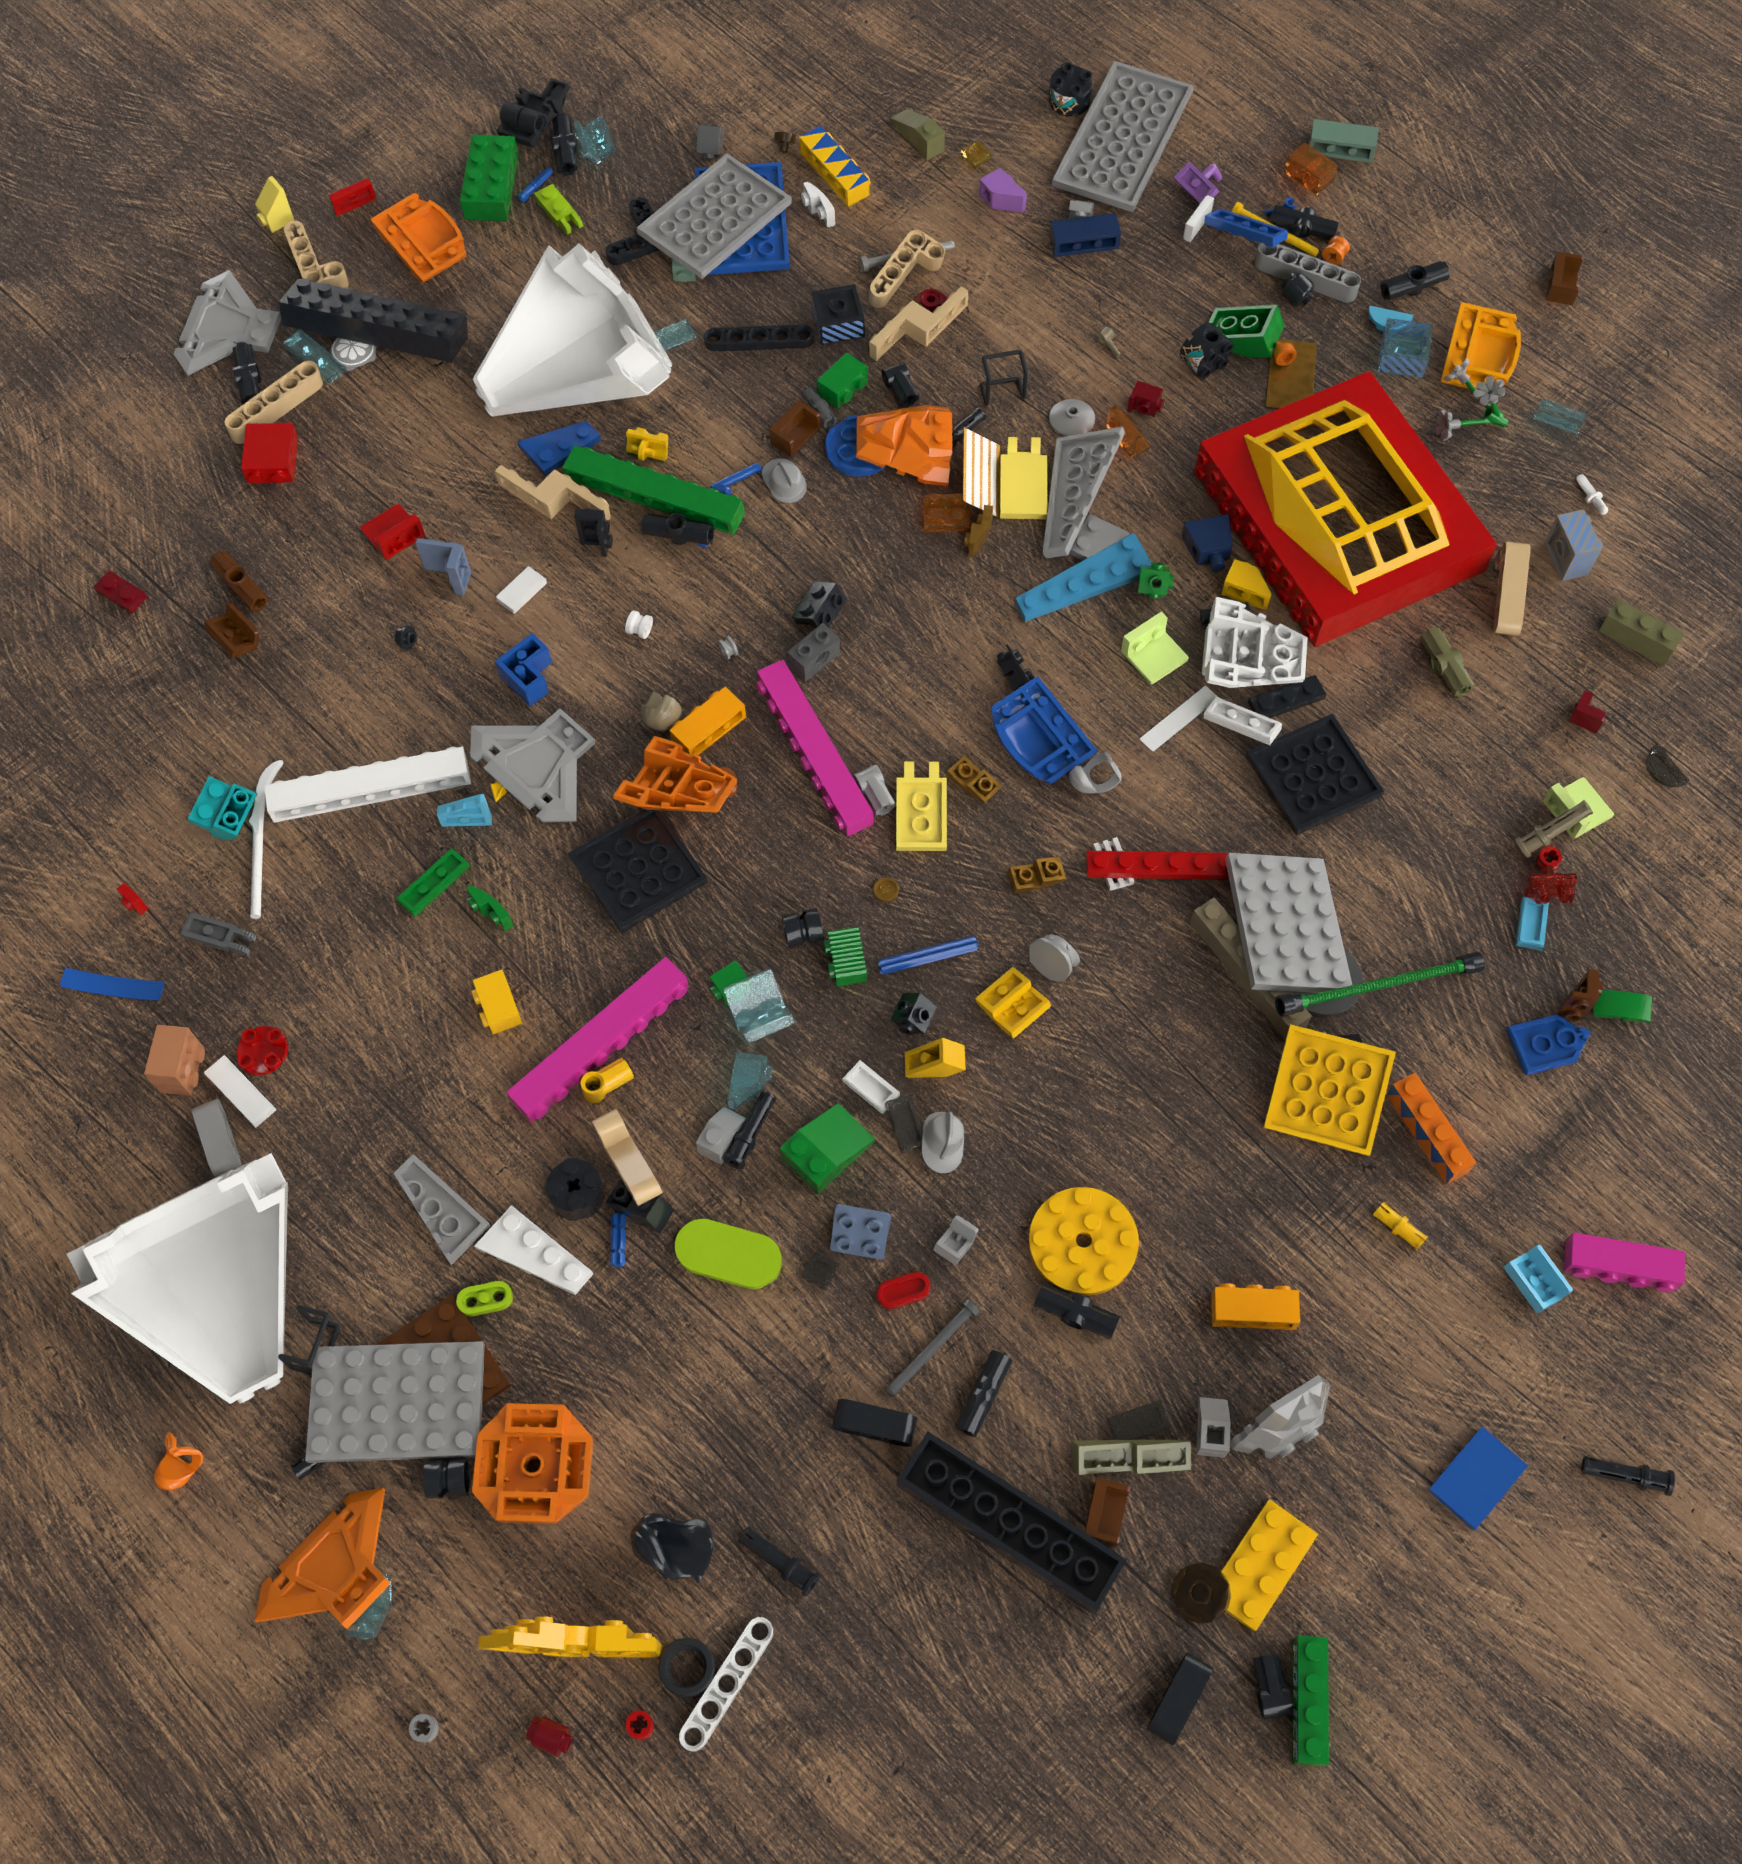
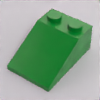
M1278 305L1215 308L1208 322L1216 326L1234 344L1231 350L1232 353L1248 358L1271 357L1275 349V343L1279 340L1285 326Z
M838 1103L799 1129L780 1147L781 1159L817 1194H820L876 1139Z

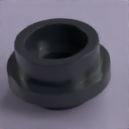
M408 625L399 627L395 633L396 644L402 649H411L417 641L415 629Z

